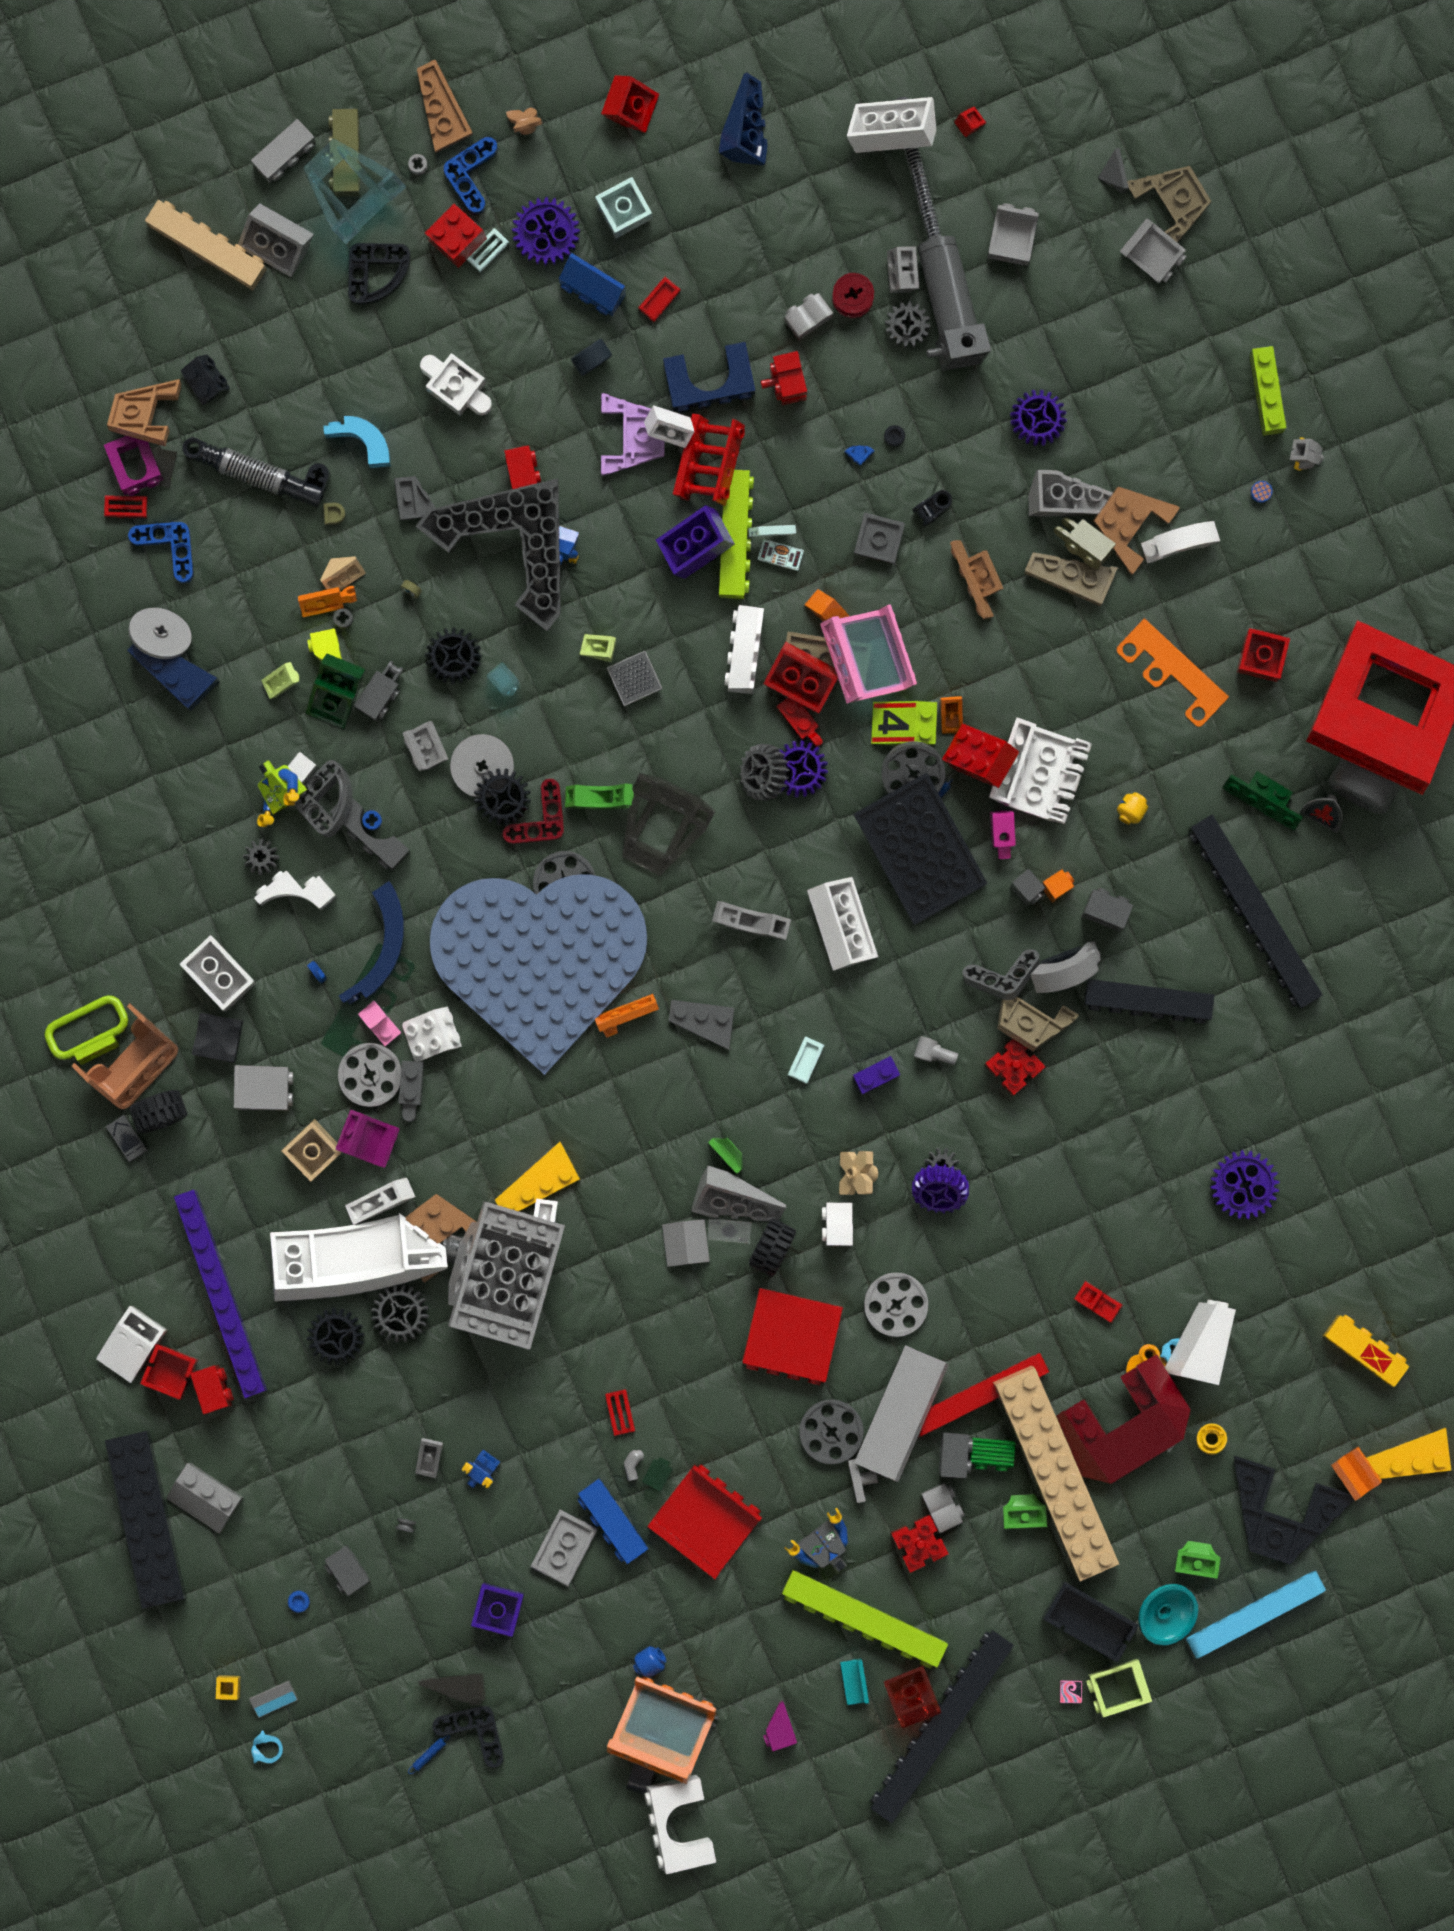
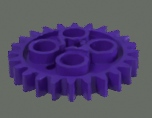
M545 197L543 203L537 198V204L534 205L529 201L530 208L522 206L524 213L516 214L520 220H513V224L518 227L512 229V233L518 234L513 237V241L519 242L516 245L517 250L523 248L522 256L529 254L528 261L536 258V264L538 265L541 260H544V264L547 266L548 260H551L553 265H555L556 258L563 262V255L565 254L569 257V249H576L573 242H579V238L574 236L580 234V230L575 228L579 226V221H572L576 218V214H569L571 207L569 206L564 209L563 201L557 205L556 198L551 203L548 202L547 197ZM552 213L556 218L553 221H547L544 219L545 215ZM537 215L542 219L545 228L550 231V237L556 244V247L551 245L547 234L543 233L542 226L536 218ZM534 223L538 227L535 231L531 232L526 229L527 225ZM558 231H563L566 233V236L563 239H557L555 234ZM544 241L548 246L541 250L536 247L537 243Z
M1241 1150L1239 1157H1237L1235 1152H1232V1159L1224 1156L1226 1163L1218 1162L1220 1170L1213 1169L1217 1177L1210 1178V1180L1215 1182V1185L1210 1186V1189L1216 1190L1212 1197L1219 1198L1216 1205H1224L1221 1210L1222 1212L1229 1209V1216L1236 1212L1237 1219H1240L1242 1214L1245 1215L1246 1219H1249L1250 1213L1256 1218L1258 1217V1210L1263 1214L1266 1213L1264 1206L1271 1208L1272 1205L1269 1200H1276L1277 1198L1272 1194L1279 1192L1277 1188H1274V1185L1280 1182L1273 1180V1177L1278 1173H1271L1270 1171L1274 1165L1266 1166L1265 1164L1268 1159L1259 1160L1260 1153L1252 1157V1151H1249L1247 1156H1245L1244 1151ZM1252 1165L1255 1167L1256 1175L1254 1177H1249L1246 1174L1247 1166ZM1237 1167L1241 1168L1244 1181H1248L1250 1184L1247 1186V1190L1252 1198V1203L1248 1201L1245 1188H1240L1239 1184H1242V1179L1237 1171ZM1227 1173L1235 1174L1236 1182L1234 1184L1227 1183ZM1256 1185L1263 1188L1264 1192L1261 1197H1256L1253 1194V1188ZM1236 1192L1243 1195L1244 1200L1241 1204H1236L1233 1201V1195Z

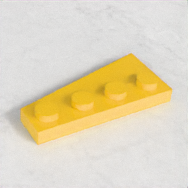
M561 1142L554 1146L495 1199L497 1205L521 1211L536 1203V1199H544L580 1180Z
M1446 1428L1366 1457L1380 1479L1451 1471Z

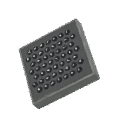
M646 651L607 667L624 707L663 690Z

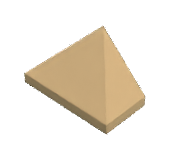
M356 557L332 558L320 580L326 590L339 587V590H342L366 574Z

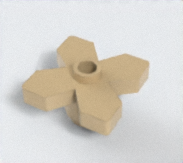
M859 1151L857 1156L855 1152H841L840 1166L846 1174L840 1181V1195H854L856 1191L857 1194H872L873 1182L878 1178V1169L873 1165V1152Z

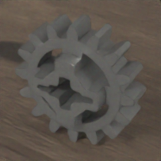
M910 301L907 306L900 302L899 309L893 306L892 310L894 313L888 312L887 317L890 320H885V325L890 327L885 332L891 333L889 340L896 339L897 346L902 342L904 343V348H907L908 343L915 347V341L921 344L923 343L922 336H928L925 330L930 329V324H926L930 317L923 316L926 310L919 311V304L912 307ZM905 312V315L901 318H896L899 314ZM912 314H916L920 320H916ZM907 317H909L910 328L908 329V333H906V328L904 325L907 321ZM895 330H899L902 333L903 337L900 336ZM919 332L916 336L910 338L912 333Z

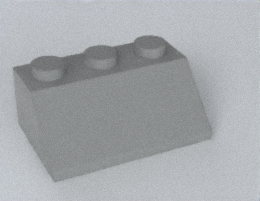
M259 204L248 215L238 245L243 247L247 253L256 255L265 263L292 277L308 251L314 234Z
M187 1463L166 1499L220 1534L244 1497L192 1463Z

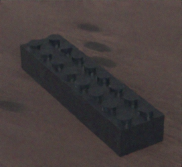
M150 1430L105 1440L142 1609L187 1598Z

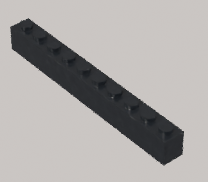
M1213 814L1190 827L1189 831L1191 833L1188 835L1194 845L1198 844L1202 850L1199 852L1205 863L1209 862L1213 868L1210 870L1216 881L1220 880L1223 887L1221 889L1226 898H1231L1234 905L1232 907L1238 917L1242 916L1245 924L1243 925L1249 935L1253 934L1256 942L1254 943L1260 953L1264 952L1267 960L1265 961L1271 971L1275 970L1278 978L1276 979L1282 989L1286 988L1288 991V1000L1291 1005L1301 1009L1323 996Z
M991 1629L990 1632L985 1631L979 1640L982 1644L978 1650L973 1649L967 1658L969 1663L965 1668L961 1667L955 1675L957 1680L954 1685L949 1684L943 1693L945 1698L941 1704L939 1702L935 1704L930 1712L933 1714L930 1720H924L918 1729L921 1733L917 1739L913 1737L908 1743L906 1755L904 1757L901 1755L894 1764L896 1769L893 1774L888 1773L882 1782L884 1787L880 1793L876 1791L869 1801L872 1803L870 1808L889 1822H894L1014 1645Z

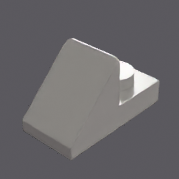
M421 1439L415 1474L436 1478L444 1446L442 1442Z

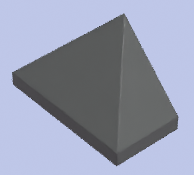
M1116 148L1098 179L1120 193L1125 194L1129 187L1120 148Z

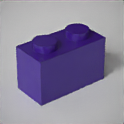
M889 1056L854 1074L852 1077L861 1095L899 1077L900 1073L892 1057Z

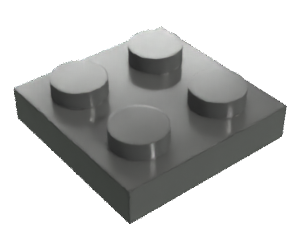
M864 512L854 554L895 564L905 523Z

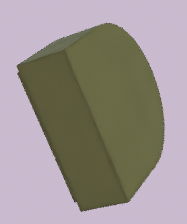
M323 503L325 525H337L343 522L346 513L341 504Z

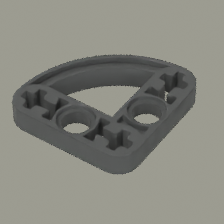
M329 760L304 784L307 790L299 796L298 801L294 805L316 831L327 838L334 836L347 818L352 801V787L346 770L335 760ZM318 781H322V787L315 791V784ZM338 781L339 801L331 817L318 801ZM319 809L318 817L312 819V812ZM323 821L328 824V830H326V827L323 824H321Z

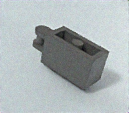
M392 661L389 662L383 673L376 671L354 705L355 709L376 722L379 718L383 719L389 710L386 707L390 701L394 702L400 693L398 690L399 685L396 681L404 669L396 667ZM388 672L394 675L392 680L386 677Z
M402 1061L399 1104H403L402 1116L408 1122L415 1120L417 1106H422L425 1066L423 1062Z

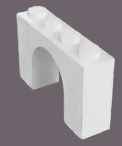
M692 1775L687 1784L671 1780L646 1786L647 1793H644L647 1806L651 1808V1814H648L651 1827L655 1829V1835H652L655 1848L659 1850V1856H656L659 1869H662L666 1874L716 1863L713 1843L708 1837L680 1843L670 1839L666 1830L668 1816L676 1807L704 1800L700 1778L697 1775Z

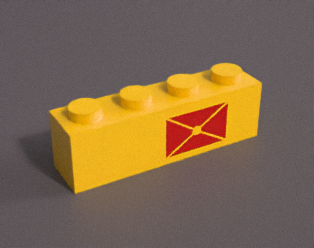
M1337 1315L1323 1337L1388 1385L1395 1387L1410 1367L1405 1363L1407 1360L1398 1353L1393 1355L1389 1352L1388 1349L1390 1347L1381 1340L1378 1343L1371 1338L1372 1334L1363 1327L1358 1329L1354 1326L1355 1321L1347 1315L1343 1317Z

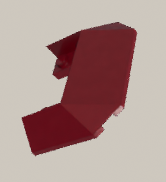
M1158 1355L1136 1365L1135 1368L1120 1377L1142 1413L1110 1433H1105L1085 1399L1056 1415L1082 1477L1112 1484L1184 1440L1191 1409Z

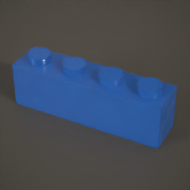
M600 1478L578 1493L580 1496L577 1499L584 1510L586 1508L592 1513L590 1519L595 1526L602 1527L604 1530L602 1536L609 1545L611 1543L614 1544L617 1549L614 1553L621 1563L625 1560L628 1564L648 1550V1546Z

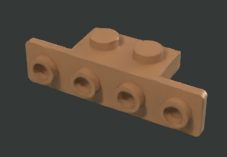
M961 540L950 542L952 547L951 553L960 565V574L966 579L968 592L971 597H974L977 604V613L983 619L994 617L986 597L1004 588L987 550L968 558Z

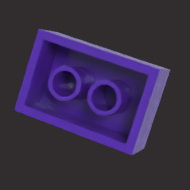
M707 505L656 539L673 574L684 579L735 545L718 511Z

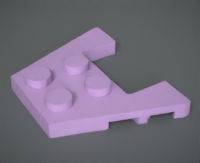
M602 393V414H623V455L601 456V476L664 457V441L648 436L644 424L651 410L650 408Z

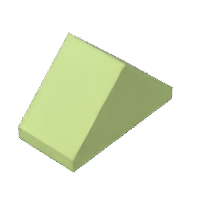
M585 634L580 655L612 662L616 638Z

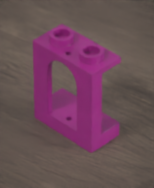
M124 436L104 445L124 495H135L140 492V489L147 486L149 488L155 487L160 484V481L164 480L147 441ZM139 447L147 469L145 476L140 480L130 479L126 474L119 454Z

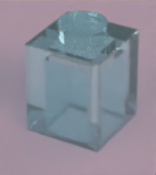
M503 662L486 675L487 679L503 697L507 694L511 696L519 689L517 686L520 684L519 680Z

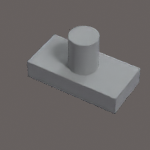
M856 1459L848 1460L856 1501L857 1503L864 1502L866 1500L863 1486L878 1483L876 1473L871 1471L859 1473L858 1465L854 1463Z

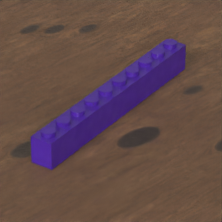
M191 1190L174 1196L244 1398L267 1391L198 1192L197 1190Z

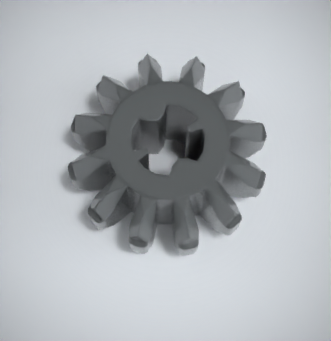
M259 839V846H257L255 841H251L254 848L245 847V850L250 852V854H244L243 858L250 860L244 865L246 867L252 865L250 869L252 873L257 868L259 875L263 874V868H265L268 874L271 873L268 866L271 865L276 868L277 865L272 860H279L278 855H272L277 851V848L273 847L270 849L272 845L270 841L264 846L263 839ZM259 852H262L266 856L265 860L262 859L263 862H260L256 858V855H259Z
M936 1148L937 1156L929 1152L928 1155L933 1160L925 1159L924 1163L931 1164L934 1167L937 1161L940 1163V1160H944V1164L950 1168L954 1164L960 1163V1161L951 1160L956 1155L954 1152L949 1157L947 1156L948 1148L944 1149L943 1155H941L940 1148Z

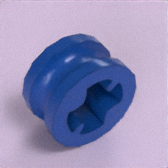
M370 810L363 815L362 822L367 829L376 830L381 826L382 819L378 812ZM370 815H374V818L378 817V821L374 823V826L366 823V820L370 819Z

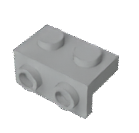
M428 721L413 730L403 732L404 743L410 750L413 764L419 771L429 770L448 760L432 721Z

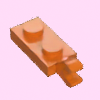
M354 586L346 587L342 592L337 587L298 596L302 617L344 609L343 603L357 601Z

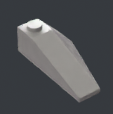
M707 1166L700 1179L691 1211L714 1218H719V1215H729L731 1219H738V1216L751 1217L752 1220L770 1221L774 1218L779 1221L786 1209V1205L727 1171Z

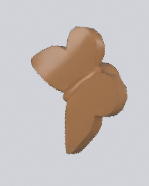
M528 108L524 112L520 110L506 112L507 119L515 124L514 132L519 131L523 135L531 134L536 130L535 126L542 124L541 119L537 117V110L534 108Z

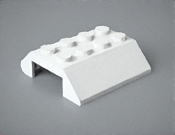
M1016 717L1008 743L1017 749L1019 754L999 788L992 787L989 798L1030 815L1065 824L1068 815L1059 811L1069 812L1070 807L1065 804H1059L1060 798L1074 799L1075 795L1066 791L1076 793L1081 775L1075 772L1083 773L1084 768L1081 765L1072 764L1074 758L1087 760L1088 755L1081 752L1089 753L1092 744L1078 738L1073 740L1036 727L1037 724Z

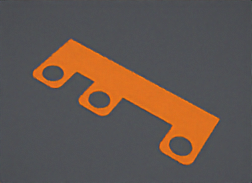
M1145 618L1117 647V653L1129 663L1133 662L1144 650L1155 659L1143 672V677L1154 687H1159L1172 675L1188 689L1197 700L1186 710L1185 715L1198 727L1202 726L1229 698L1225 692ZM1132 643L1135 645L1136 653L1133 656H1126L1123 653V646L1125 644ZM1152 668L1161 669L1163 676L1159 681H1153L1149 677V672ZM1201 707L1204 709L1205 717L1202 720L1198 721L1192 717V710L1194 708Z

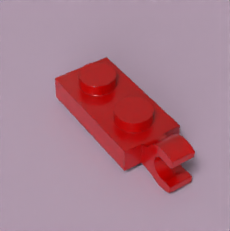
M788 697L777 705V709L802 740L808 737L815 747H819L823 743V740L815 732L819 728L818 724L802 704Z

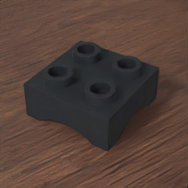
M200 1013L192 1055L235 1063L243 1021Z

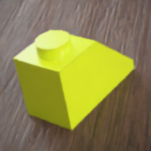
M335 628L310 633L311 639L307 640L310 652H314L316 658L322 661L326 653L342 659Z

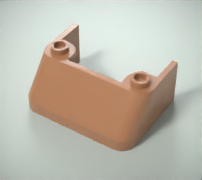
M130 1003L127 1007L138 1017L131 1026V1032L137 1038L109 1068L102 1064H97L87 1073L75 1063L72 1065L92 1087L119 1109L130 1107L178 1053L177 1045Z

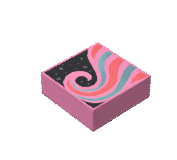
M1060 1680V1703H1082V1681Z

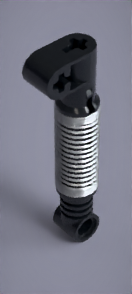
M191 437L183 443V452L191 460L203 461V464L212 465L216 472L223 475L226 474L228 476L230 474V477L233 476L234 479L237 477V480H244V483L250 484L251 482V486L254 485L256 487L258 485V488H265V491L271 492L272 490V494L286 495L317 508L321 504L331 477L329 469L321 463L313 464L309 468L305 480L292 476L285 469L278 468L277 466L274 467V465L271 466V464L267 465V462H260V459H253L250 456L246 457V454H239V451L236 452L227 447L217 449V446L208 445L207 442L198 438ZM198 444L199 451L196 454H190V445ZM320 469L324 474V477L318 479L319 482L323 483L322 487L309 482L310 479L317 480L314 473L319 472Z

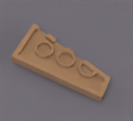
M436 60L417 68L435 153L472 136L473 133Z

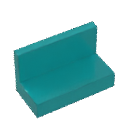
M862 1659L840 1662L847 1705L863 1702L865 1704L869 1703Z

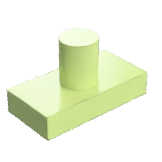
M291 662L283 664L261 681L269 698L272 699L299 682V674L294 670Z

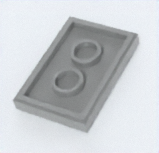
M560 1509L530 1567L569 1586L597 1528Z

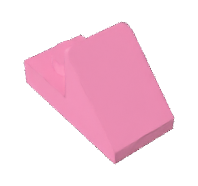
M375 1001L358 1013L384 1046H387L401 1034L400 1030Z

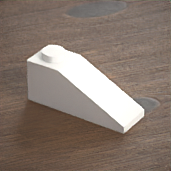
M403 1178L395 1180L345 1205L353 1225L392 1209L414 1198L415 1195L408 1179Z

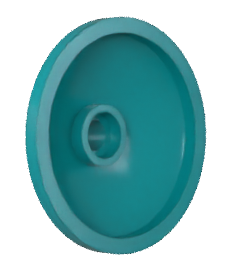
M1168 1584L1155 1589L1144 1600L1139 1611L1138 1623L1142 1634L1149 1641L1158 1645H1170L1180 1641L1195 1625L1198 1616L1197 1600L1193 1593L1182 1585Z

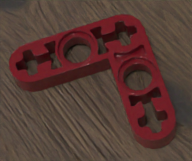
M549 778L541 784L544 821L506 826L503 830V837L507 843L521 844L560 839L563 836L564 823L559 783L556 780ZM548 783L556 786V789L553 790V798L558 796V800L550 799L545 801V797L549 798V792L544 790V787H548ZM551 803L556 804L559 808L555 815H550L546 811L547 806ZM554 824L557 828H561L556 836H553L552 832H546L547 837H542L543 830L541 825H546L545 829H551ZM532 826L537 827L540 831L536 838H531L527 834L528 829ZM525 827L524 835L526 839H522V835L515 836V840H511L509 836H506L507 833H510V829H514L515 832H521L520 828Z

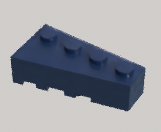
M134 644L127 650L189 711H192L220 682L217 677L180 656L173 659L154 658L140 651Z

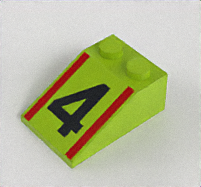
M873 702L871 744L898 746L905 742L917 741L935 747L937 702Z

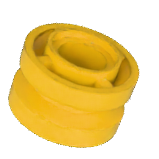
M1217 1424L1204 1425L1197 1434V1445L1203 1453L1216 1455L1225 1448L1227 1442L1226 1432ZM1214 1434L1217 1436L1218 1442L1210 1445L1206 1442V1436Z

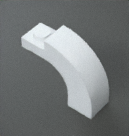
M1209 521L1165 532L1141 544L1147 563H1153L1182 551L1207 547L1219 542L1220 539L1214 521Z

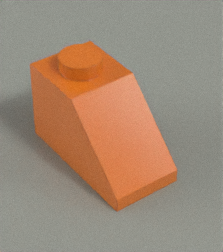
M1060 870L1042 882V885L1045 887L1043 891L1053 903L1073 889L1074 885L1072 883L1075 881L1068 871L1064 873L1063 870Z

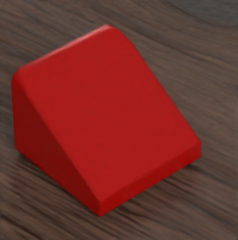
M974 106L962 112L954 120V123L964 137H968L984 126L986 121Z

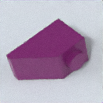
M783 1700L779 1701L766 1727L767 1734L763 1735L767 1748L772 1747L773 1751L797 1743Z

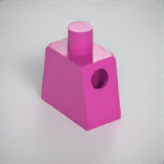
M1011 810L991 811L992 846L998 847V859L1011 858L1010 846H1015L1014 812ZM1006 832L1007 838L1000 840V834Z

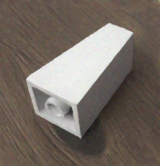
M1208 1300L1207 1303L1199 1302L1165 1366L1168 1373L1219 1385L1235 1309L1228 1308V1303Z

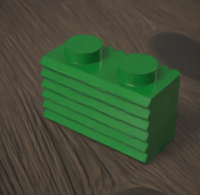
M972 1438L973 1448L970 1454L971 1464H974V1468L987 1469V1465L996 1466L995 1470L1008 1471V1467L1014 1466L1015 1441Z

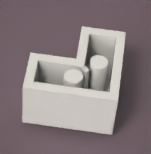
M826 1203V1207H822V1220H826V1228H822V1241H826V1246H852V1203Z

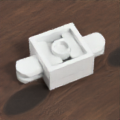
M451 353L444 363L433 355H427L421 360L420 368L422 373L431 379L426 385V389L435 398L459 416L463 414L467 407L482 416L490 412L491 400L480 391L486 384L485 378Z

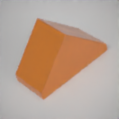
M819 589L804 605L823 622L839 616V619L850 617L835 599Z
M962 696L940 698L942 734L957 733L963 723Z

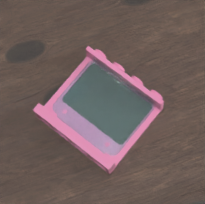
M891 604L877 611L839 619V616L832 617L820 624L847 704L903 691L917 684Z

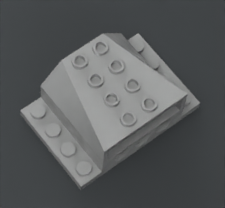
M483 1201L478 1222H471L460 1242L449 1281L448 1305L453 1306L448 1326L530 1350L565 1225Z

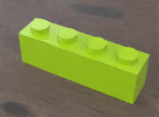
M1273 346L1252 349L1249 355L1262 435L1284 433L1286 422Z

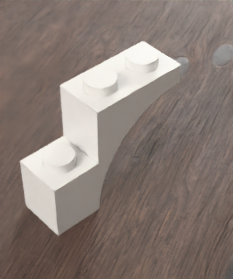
M280 871L272 878L273 882L269 886L263 885L256 891L257 896L254 899L263 906L275 898L295 896L310 901L322 910L337 896L320 876L310 878L304 884L306 887L302 889L287 871L284 873Z

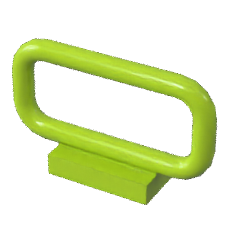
M107 995L51 1022L45 1029V1040L54 1057L67 1060L75 1056L77 1061L83 1065L119 1047L115 1036L125 1031L128 1026V1016L121 1001L115 996ZM106 1004H112L115 1007L120 1018L119 1025L68 1051L63 1052L59 1050L53 1038V1032L56 1029Z

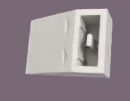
M129 1306L96 1359L132 1383L154 1351L156 1344H159L168 1330L134 1306Z

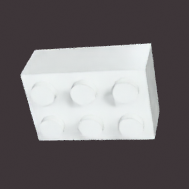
M211 935L180 963L183 969L225 1012L256 984L248 973Z

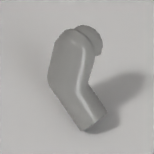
M641 1450L631 1451L624 1461L628 1481L638 1479L635 1467L639 1461L644 1459V1454Z

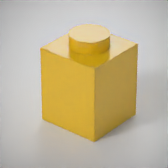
M219 1675L216 1679V1699L238 1700L240 1698L241 1676Z

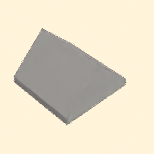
M704 1219L662 1224L667 1267L710 1262Z

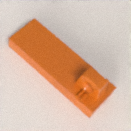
M651 994L604 1012L595 1021L599 1032L603 1031L606 1037H610L618 1033L617 1025L659 1010L654 995Z

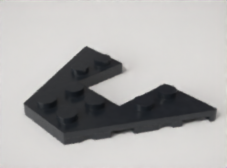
M1235 1455L1233 1457L1248 1550L1291 1564L1354 1501V1498L1349 1493L1315 1483L1302 1523L1264 1511L1263 1507L1276 1469Z

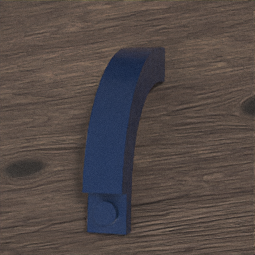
M390 881L372 892L380 906L384 919L385 936L382 951L372 970L361 981L339 995L344 1004H353L360 999L359 995L361 993L366 1000L369 999L386 983L399 961L404 942V917L400 901Z

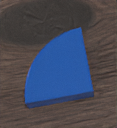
M858 445L848 448L845 453L860 467L874 453V450L868 446Z
M315 961L307 965L321 984L327 980V977Z

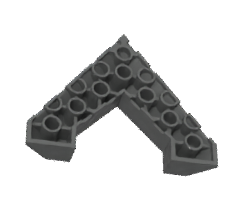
M559 478L429 509L416 525L419 530L448 553L454 552L465 536L520 529L527 589L515 603V606L546 631L551 628L560 616Z

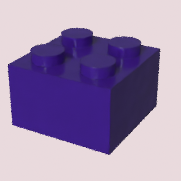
M482 1583L471 1626L513 1637L525 1593Z

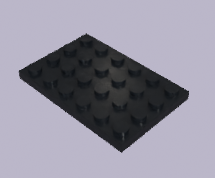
M924 773L853 813L913 925L988 884L928 773Z

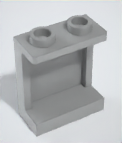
M1007 203L998 205L987 258L1028 266L1039 213L1027 207H1024L1023 210L1014 208V205Z
M1146 219L1120 250L1123 255L1131 259L1154 278L1157 283L1162 281L1166 283L1173 274L1171 272L1175 265L1180 266L1187 257L1184 255L1187 250L1150 219Z

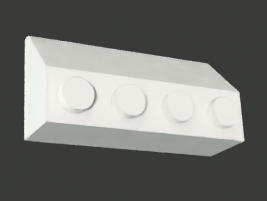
M932 97L856 104L847 133V138L855 153L932 146L936 133L934 100Z
M852 877L827 882L807 890L833 971L878 957Z

